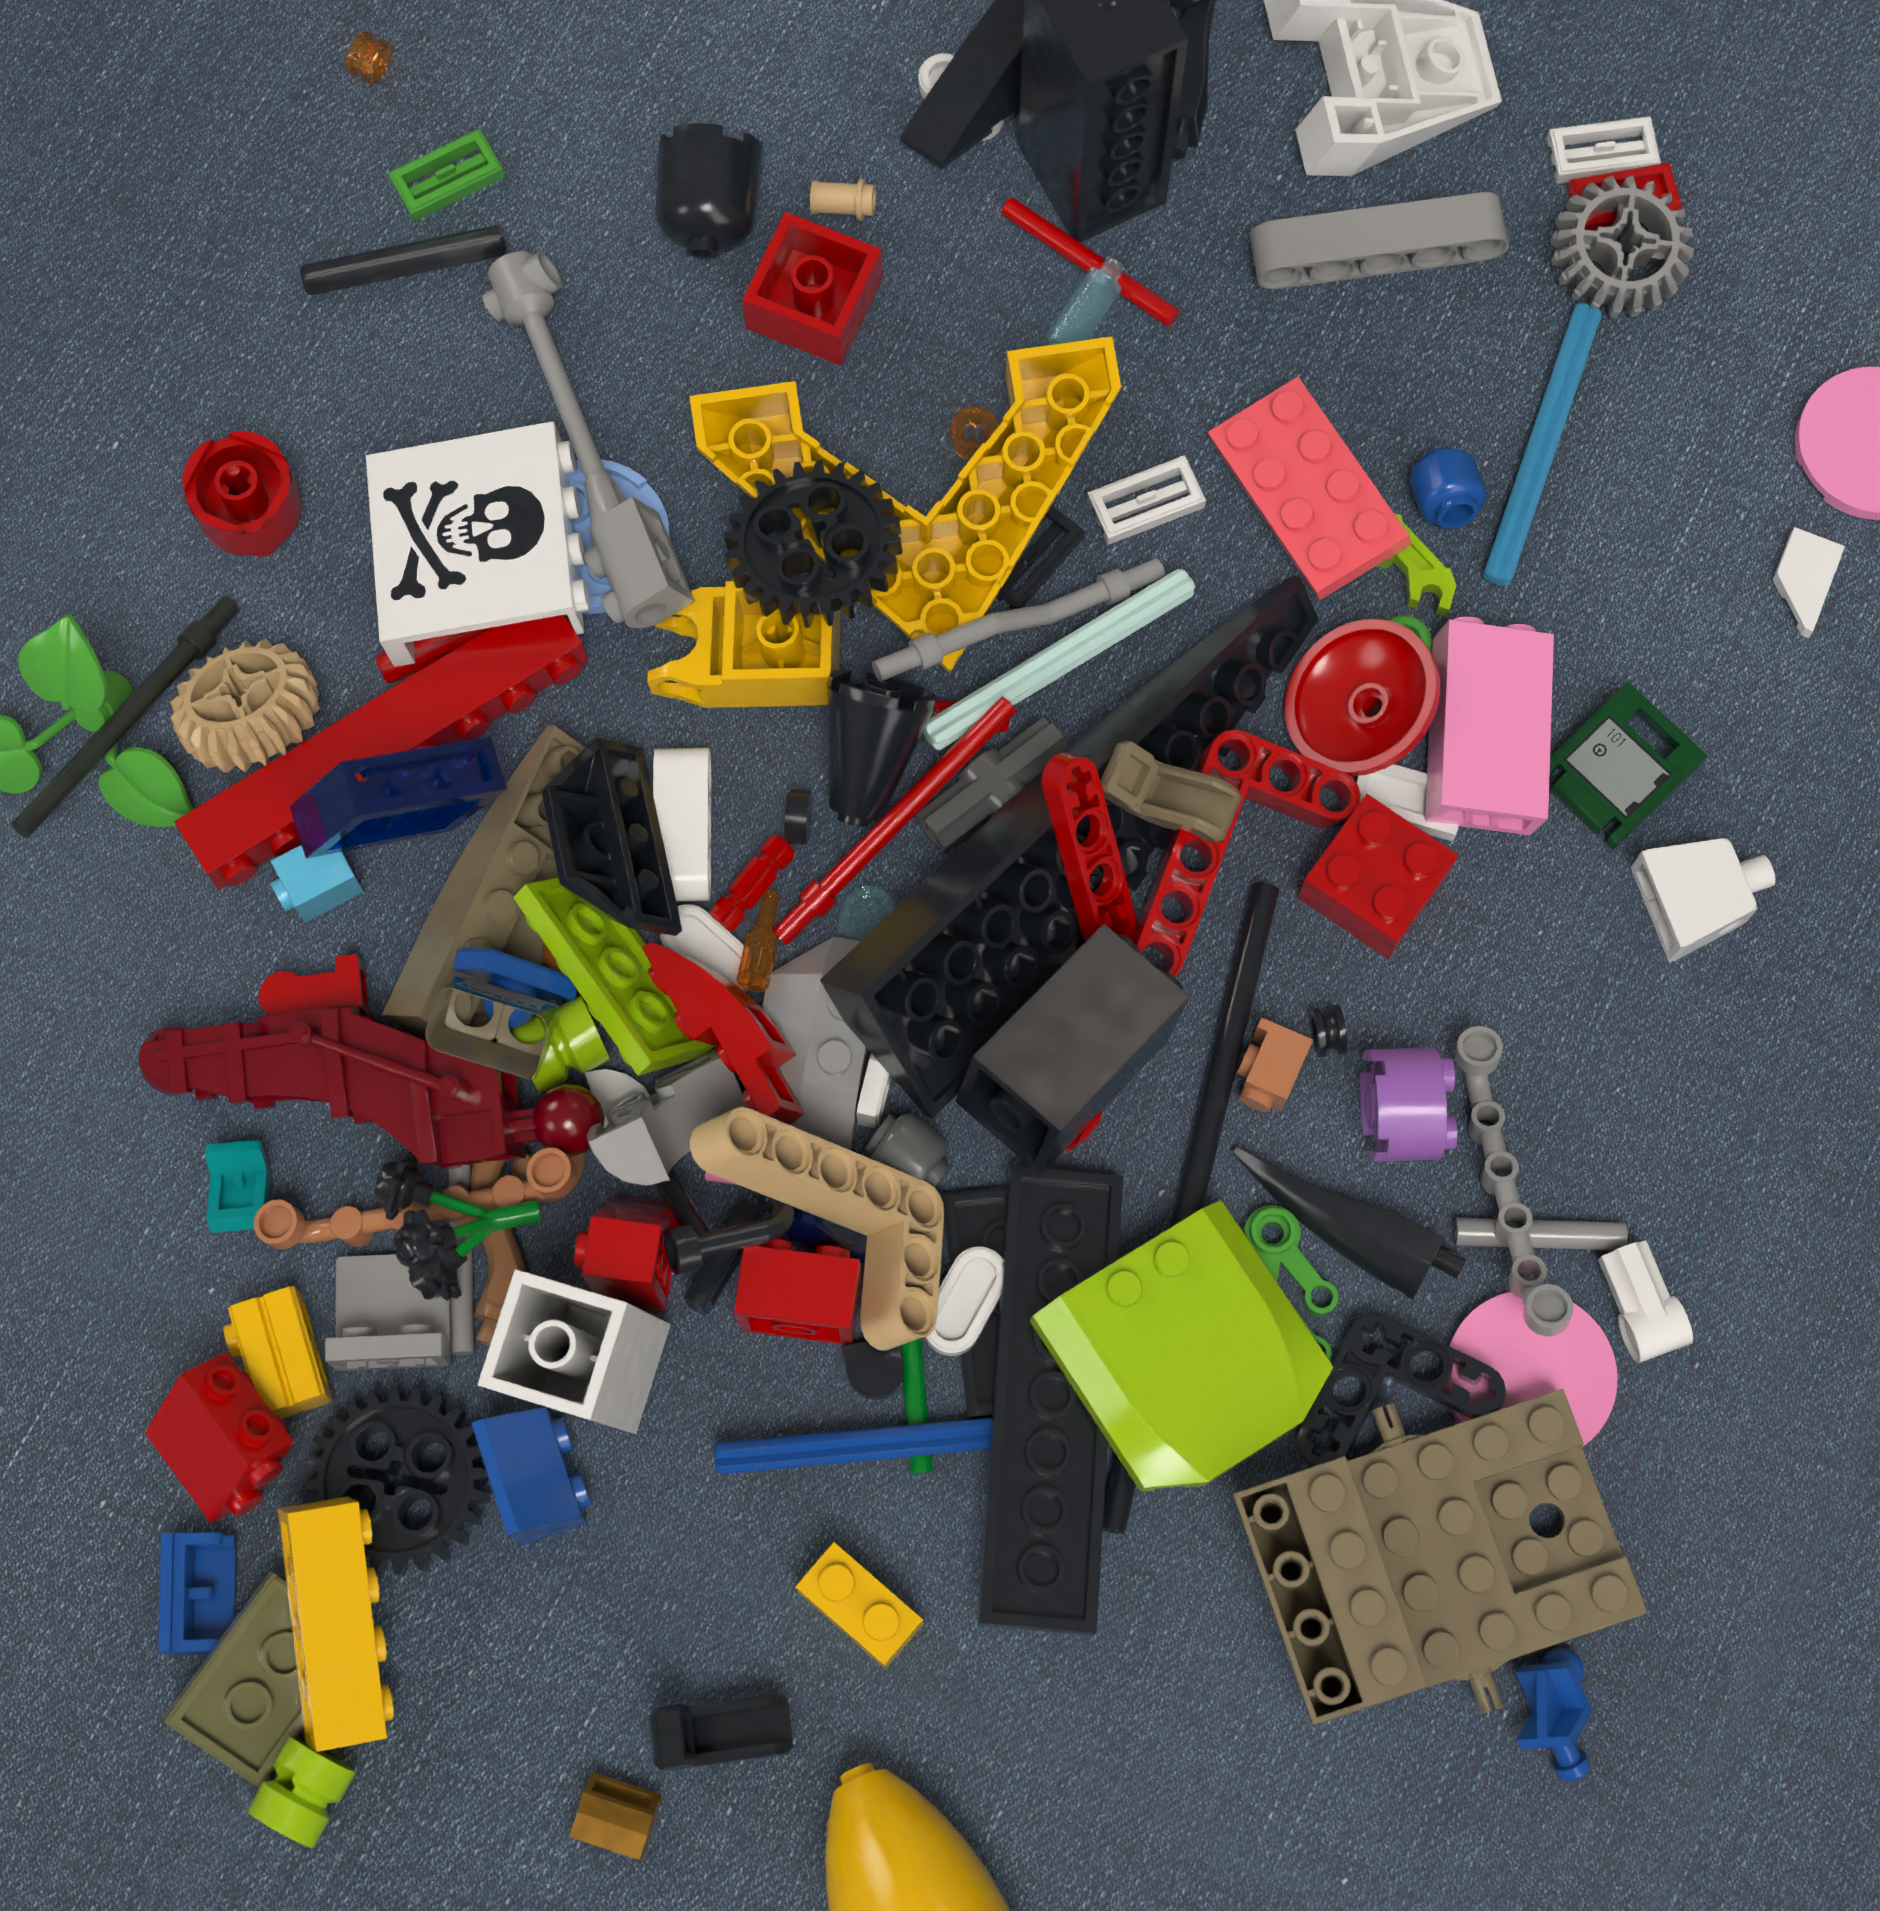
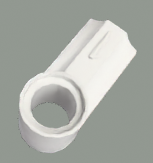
M1646 1240L1620 1247L1598 1259L1620 1311L1618 1325L1622 1339L1629 1354L1636 1363L1692 1344L1693 1333L1688 1316L1680 1301L1675 1296L1669 1295Z

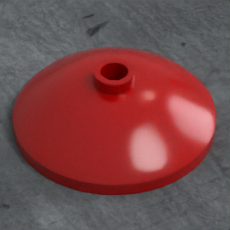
M1365 619L1347 623L1330 631L1313 644L1304 654L1290 678L1285 696L1284 713L1291 740L1303 756L1345 772L1349 776L1375 773L1395 764L1412 751L1421 741L1436 714L1440 697V676L1437 663L1427 645L1411 630L1396 622L1382 619ZM1382 704L1380 711L1371 717L1372 710Z

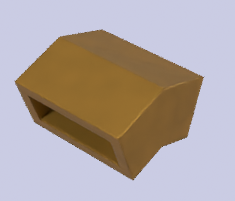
M592 1772L582 1792L569 1837L637 1860H643L655 1824L662 1794Z

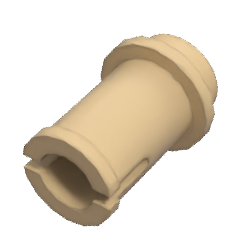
M860 178L857 184L812 181L810 191L811 214L856 215L858 221H863L865 216H874L876 209V186L874 184H866V180Z

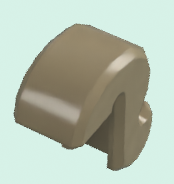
M1132 741L1117 743L1100 780L1104 797L1127 812L1164 828L1186 830L1202 840L1214 843L1225 839L1243 799L1238 788L1214 776L1159 762L1154 759L1153 755Z

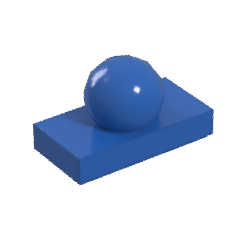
M462 948V950H457L453 970L489 981L488 984L541 1000H575L577 989L569 977L563 973L491 948ZM483 998L482 1007L487 1018L491 1020L494 1013L493 1002ZM515 1009L509 1017V1029L523 1026L533 1018L534 1014Z

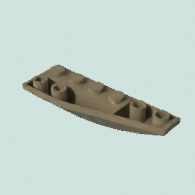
M548 725L482 819L434 903L385 1006L382 1016L418 1038L426 1040V1028L434 998L456 974L489 983V981L453 970L457 950H462V948H491L543 967L547 965L542 954L544 942L539 934L528 925L524 913L513 897L525 884L558 878L541 791L585 747L555 725ZM464 992L457 996L454 1006L455 1013L462 1023L470 1027H481L490 1021L482 1007L483 998ZM495 1037L494 1039H492V1040H487V1041H491V1042L497 1043L496 1037Z

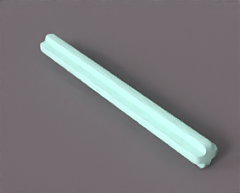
M1174 570L931 717L923 732L926 740L935 750L945 748L961 738L1001 696L1014 706L1191 598L1195 589L1193 580L1185 570Z

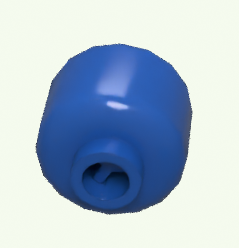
M1456 448L1433 449L1426 453L1414 466L1409 477L1411 490L1420 515L1428 523L1443 528H1459L1471 522L1477 516L1486 499L1485 485L1475 459L1464 450Z

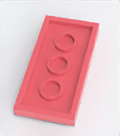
M1299 377L1294 378L1208 431L1211 443L1319 601L1411 545L1409 534Z

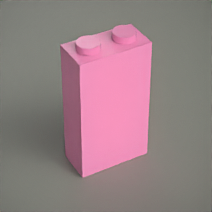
M1458 617L1453 620L1449 619L1433 638L1432 654L1437 663L1440 676V697L1436 714L1429 727L1425 822L1459 824V826L1531 835L1548 819L1554 634L1536 632L1534 627L1525 624H1512L1500 627L1486 625L1481 619L1475 617Z

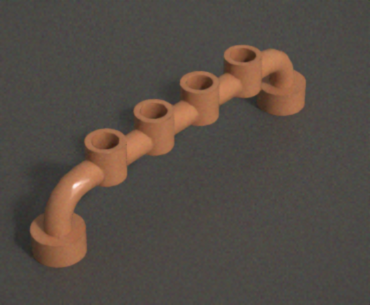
M545 1148L536 1152L529 1160L526 1169L527 1181H521L515 1176L508 1175L500 1178L493 1187L467 1191L460 1186H450L442 1194L491 1210L535 1199L538 1202L563 1197L575 1186L578 1171L574 1161L563 1151L556 1148ZM271 1200L257 1211L254 1218V1231L261 1241L275 1249H288L297 1243H317L341 1239L353 1247H361L372 1239L374 1232L394 1229L398 1232L403 1226L404 1213L409 1210H414L415 1212L425 1210L431 1222L448 1219L457 1226L478 1219L433 1203L429 1207L412 1203L409 1207L399 1212L393 1221L386 1219L384 1208L361 1212L352 1206L339 1208L331 1218L305 1221L302 1212L284 1200Z

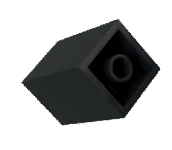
M1103 924L973 1055L955 1102L1041 1175L1167 1043L1190 996L1183 990L1180 982L1172 974L1165 970L1157 969L1140 954L1137 946L1128 937L1114 933Z

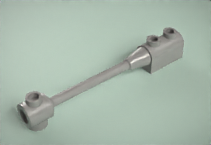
M527 251L508 253L498 258L490 266L488 277L492 289L483 294L482 299L489 313L497 321L505 319L511 325L525 326L585 476V489L591 521L589 532L594 545L584 551V558L596 577L602 579L607 576L612 590L601 597L603 607L610 618L618 624L625 621L626 625L631 628H646L656 625L695 602L660 514L633 496L626 500L613 478L605 471L544 319L554 307L552 293L563 287L559 271L551 259L542 251H538L535 254Z

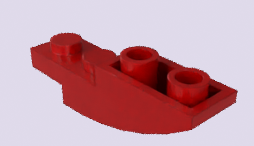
M653 942L645 945L642 949L652 965L648 968L649 976L655 986L663 994L670 997L677 1010L673 1017L678 1028L688 1039L692 1041L697 1040L716 1047L717 1053L724 1065L734 1074H738L746 1088V1091L743 1092V1099L747 1107L788 1125L802 1117L805 1113L779 1069L780 1066L796 1056L780 1029L766 1012L742 988L703 962Z

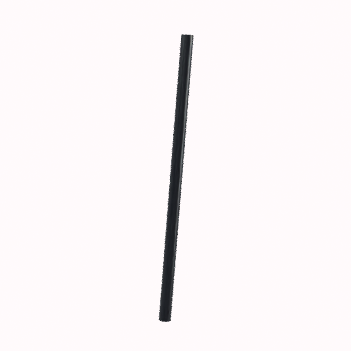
M1254 883L1252 886L1169 1228L1204 1207L1280 891L1277 887L1270 884ZM1114 1453L1105 1490L1103 1530L1125 1535L1136 1484L1116 1453Z

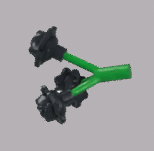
M409 1152L404 1160L400 1162L392 1161L384 1164L375 1184V1198L384 1203L386 1219L391 1221L395 1219L399 1212L409 1207L412 1203L429 1207L433 1203L478 1219L453 1228L449 1224L436 1226L431 1222L425 1210L417 1212L409 1210L404 1213L403 1226L393 1238V1244L397 1249L396 1258L400 1264L409 1267V1281L414 1288L421 1292L424 1299L431 1300L439 1297L446 1301L451 1298L458 1299L462 1293L457 1286L459 1285L457 1269L468 1260L466 1254L493 1232L541 1222L537 1199L489 1210L436 1192L435 1185L421 1181L420 1173L416 1169V1157ZM470 1235L460 1245L455 1244L456 1239Z

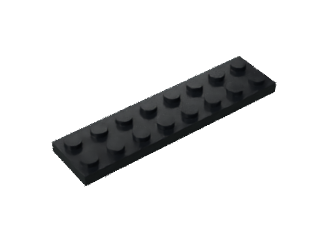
M1011 1165L1009 1168L1002 1258L1003 1276L999 1300L977 1626L1090 1636L1097 1633L1108 1441L1030 1323L1033 1315L1057 1297L1119 1260L1123 1192L1122 1175L1046 1168L1039 1175L1030 1166Z

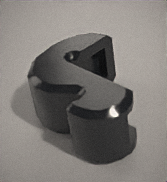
M782 1694L762 1695L692 1706L679 1703L655 1708L649 1715L653 1762L660 1770L687 1769L749 1759L770 1758L787 1755L793 1749L788 1699Z

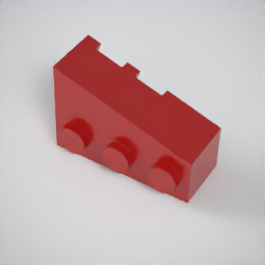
M617 1194L591 1216L589 1231L579 1232L575 1247L574 1265L581 1267V1277H584L587 1287H590L593 1293L626 1302L641 1310L666 1313L673 1272L665 1253L664 1232L666 1229L680 1225L664 1200Z

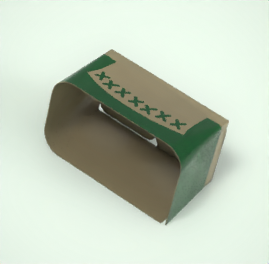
M456 974L434 998L426 1028V1040L430 1047L436 1051L531 1080L535 1073L536 1078L546 1058L560 1005ZM461 992L493 1002L494 1013L487 1024L481 1027H470L458 1019L454 1006L456 998ZM515 1009H519L541 1017L547 1028L544 1038L533 1044H525L515 1039L510 1032L508 1024L511 1013ZM495 1037H496V1039H497V1043H494V1042H491V1041H487V1040H492V1039H494Z

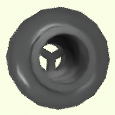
M905 1113L898 1119L890 1114L864 1149V1151L870 1154V1159L914 1176L919 1180L926 1181L934 1187L937 1186L951 1166L942 1159L948 1149L947 1139L911 1113Z

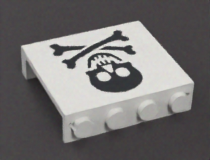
M554 421L366 455L379 642L394 667L415 663L414 641L564 614L568 615L577 635L584 633L582 612L590 611L591 605L585 579L579 580L578 565L586 564L584 558L585 549L580 532L574 533L573 519L581 518V507L576 487L569 486L568 473L576 472V460L571 442L562 441Z

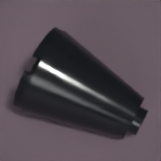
M852 670L832 671L827 684L829 807L838 812L837 819L852 826L868 827L870 820H879L883 817L935 709L937 696L932 693L923 697L924 687L894 677L880 682L874 673L867 672L866 679L859 682L850 681Z

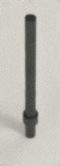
M222 597L198 623L191 622L177 637L178 645L11 823L13 829L24 838H29L194 659L202 660L215 646V636L239 611L237 605L231 599Z

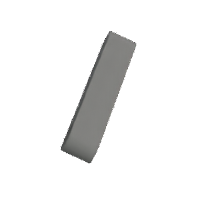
M1490 192L1272 220L1257 225L1249 233L1258 284L1266 289H1281L1481 262L1496 258L1505 253L1509 248L1499 196Z

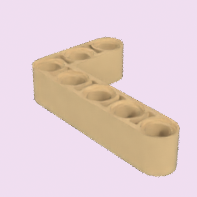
M739 1107L698 1125L692 1131L690 1151L694 1161L704 1171L867 1236L860 1323L863 1335L871 1346L877 1350L886 1351L926 1337L932 1333L937 1321L944 1226V1204L934 1186L750 1108Z

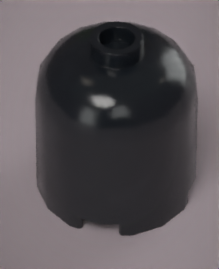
M692 123L674 126L673 137L670 138L662 134L659 141L656 215L664 236L677 245L686 248L688 255L702 259L715 258L718 256V252L741 245L752 232L755 222L763 161L762 142L749 133H744L743 141L723 136V126L717 124Z

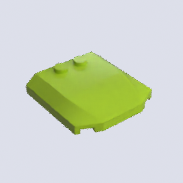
M1222 1200L1198 1210L1068 1290L1033 1315L1030 1323L1140 1492L1154 1491L1156 1488L1185 1486V1488L1201 1487L1220 1477L1299 1426L1304 1421L1333 1369V1365Z

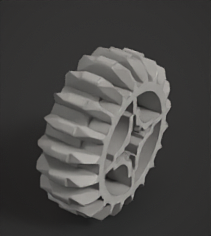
M1634 175L1625 179L1620 188L1614 177L1611 176L1604 180L1601 189L1592 182L1586 185L1582 191V197L1573 195L1566 204L1568 211L1561 212L1555 221L1559 231L1554 232L1550 243L1551 246L1559 249L1551 259L1552 266L1566 268L1559 277V285L1574 283L1577 286L1571 295L1572 301L1580 300L1585 294L1592 299L1589 303L1590 309H1599L1602 303L1607 304L1611 319L1619 315L1623 306L1630 317L1633 318L1641 313L1643 305L1650 311H1653L1661 305L1662 297L1666 299L1672 298L1678 290L1676 282H1683L1689 273V268L1684 263H1688L1694 254V248L1684 244L1692 237L1693 228L1678 226L1685 217V209L1671 211L1667 207L1672 200V192L1662 195L1659 199L1652 194L1655 190L1654 181L1648 182L1642 190L1636 189V181ZM1617 212V218L1611 227H1598L1596 231L1584 230L1585 224L1593 217L1603 213ZM1639 221L1643 223L1651 231V233L1643 229ZM1619 235H1620V242H1622V246H1621V243L1616 242V239L1618 238ZM1622 249H1623V251H1625V252H1629V253L1627 254V256L1625 257L1624 260H1623L1624 252H1622ZM1592 261L1599 263L1603 267L1605 274ZM1647 263L1659 264L1657 272L1652 276L1642 280L1627 281V276L1633 267H1645Z

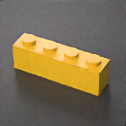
M350 1497L278 1508L306 1744L314 1751L319 1752L386 1739L385 1721L393 1720V1702L389 1686L387 1684H380L378 1662L386 1661V1644L381 1626L374 1627L371 1604L379 1602V1586L375 1569L373 1567H366L364 1545L372 1543L369 1513L367 1509L360 1510L359 1502Z

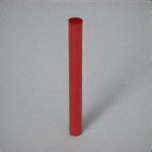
M1010 197L1001 210V215L1168 328L1176 321L1180 314L1178 308L1014 197Z

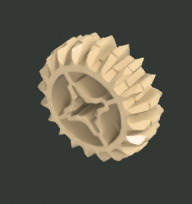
M267 639L260 641L255 647L245 640L239 649L230 650L225 646L223 654L218 657L210 658L206 656V664L202 668L189 670L191 680L177 685L179 696L170 702L173 708V715L171 716L174 724L173 728L186 752L191 754L194 760L202 762L207 769L218 766L224 773L230 771L235 766L246 772L252 763L258 761L266 766L268 758L277 753L286 756L285 747L290 743L303 742L301 730L310 729L315 726L312 715L320 710L317 682L305 660L300 658L297 652L289 650L284 643L272 646Z

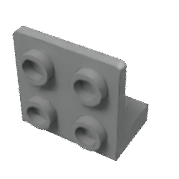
M396 1254L339 1257L336 1260L335 1337L325 1338V1361L336 1371L451 1366V1299L448 1301L442 1297L431 1300L424 1299L421 1292L414 1288L409 1281V1267L400 1264Z

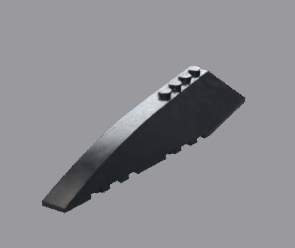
M1292 575L1204 638L1122 702L1064 753L1090 759L1097 768L1100 780L1117 743L1122 741L1134 742L1153 755L1154 759L1159 762L1195 771L1199 758L1207 745L1223 732L1234 730L1246 710L1250 713L1257 712L1267 697L1264 692L1270 674L1272 672H1284L1319 620L1301 578ZM1226 747L1219 748L1218 754L1226 757L1231 749ZM1043 771L820 979L843 1021L922 1113L932 1119L959 1093L973 1055L1085 943L1042 788ZM1105 798L1129 889L1136 891L1147 875L1145 871L1147 859L1155 848L1164 849L1166 847L1172 829L1164 828L1139 818ZM1088 815L1084 816L1077 826L1076 837L1079 843H1082L1090 832L1091 826ZM1101 864L1095 867L1090 875L1089 885L1092 892L1099 888L1103 880Z

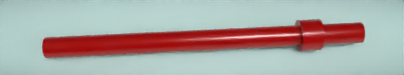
M1001 696L818 883L813 880L798 895L802 900L771 931L787 946L817 915L823 918L837 903L834 900L837 894L1017 712L1015 707Z

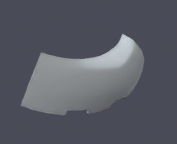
M716 1049L656 1079L655 1093L646 1098L644 1093L630 1095L605 1113L609 1122L605 1128H603L601 1123L592 1125L587 1133V1141L606 1171L627 1183L648 1186L670 1180L668 1174L671 1168L690 1152V1137L692 1131L698 1125L739 1107L748 1108L734 1073L724 1065Z

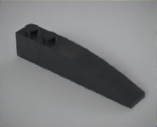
M995 0L931 88L901 134L900 142L938 167L943 168L990 135L993 126L1010 114L1015 117L1020 113L1024 0Z

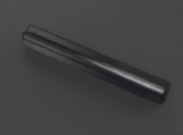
M493 225L304 264L301 266L300 274L306 293L315 295L503 256L506 253V244L501 227Z

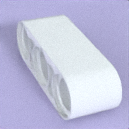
M710 748L654 749L653 798L676 902L710 901Z

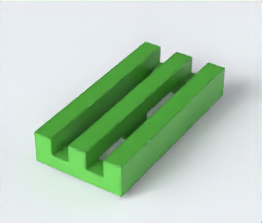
M480 128L388 173L391 184L397 190L400 200L406 206L413 222L505 178L504 170ZM478 149L481 152L455 166L450 164ZM443 166H446V167H444V168H442V169L436 171V175H434V176H432V177H430V178H428V179H426V180H424V181H422V182H420V183H418V184H416V185H414V186H412V187H410V188L407 187V184H409V183H411V182H413V181H415V180H417V179H419V178H421V177H423V176H425V175H427V174H429V173H431V172H433V171H435V170H437V169H439V168H441V167H443Z

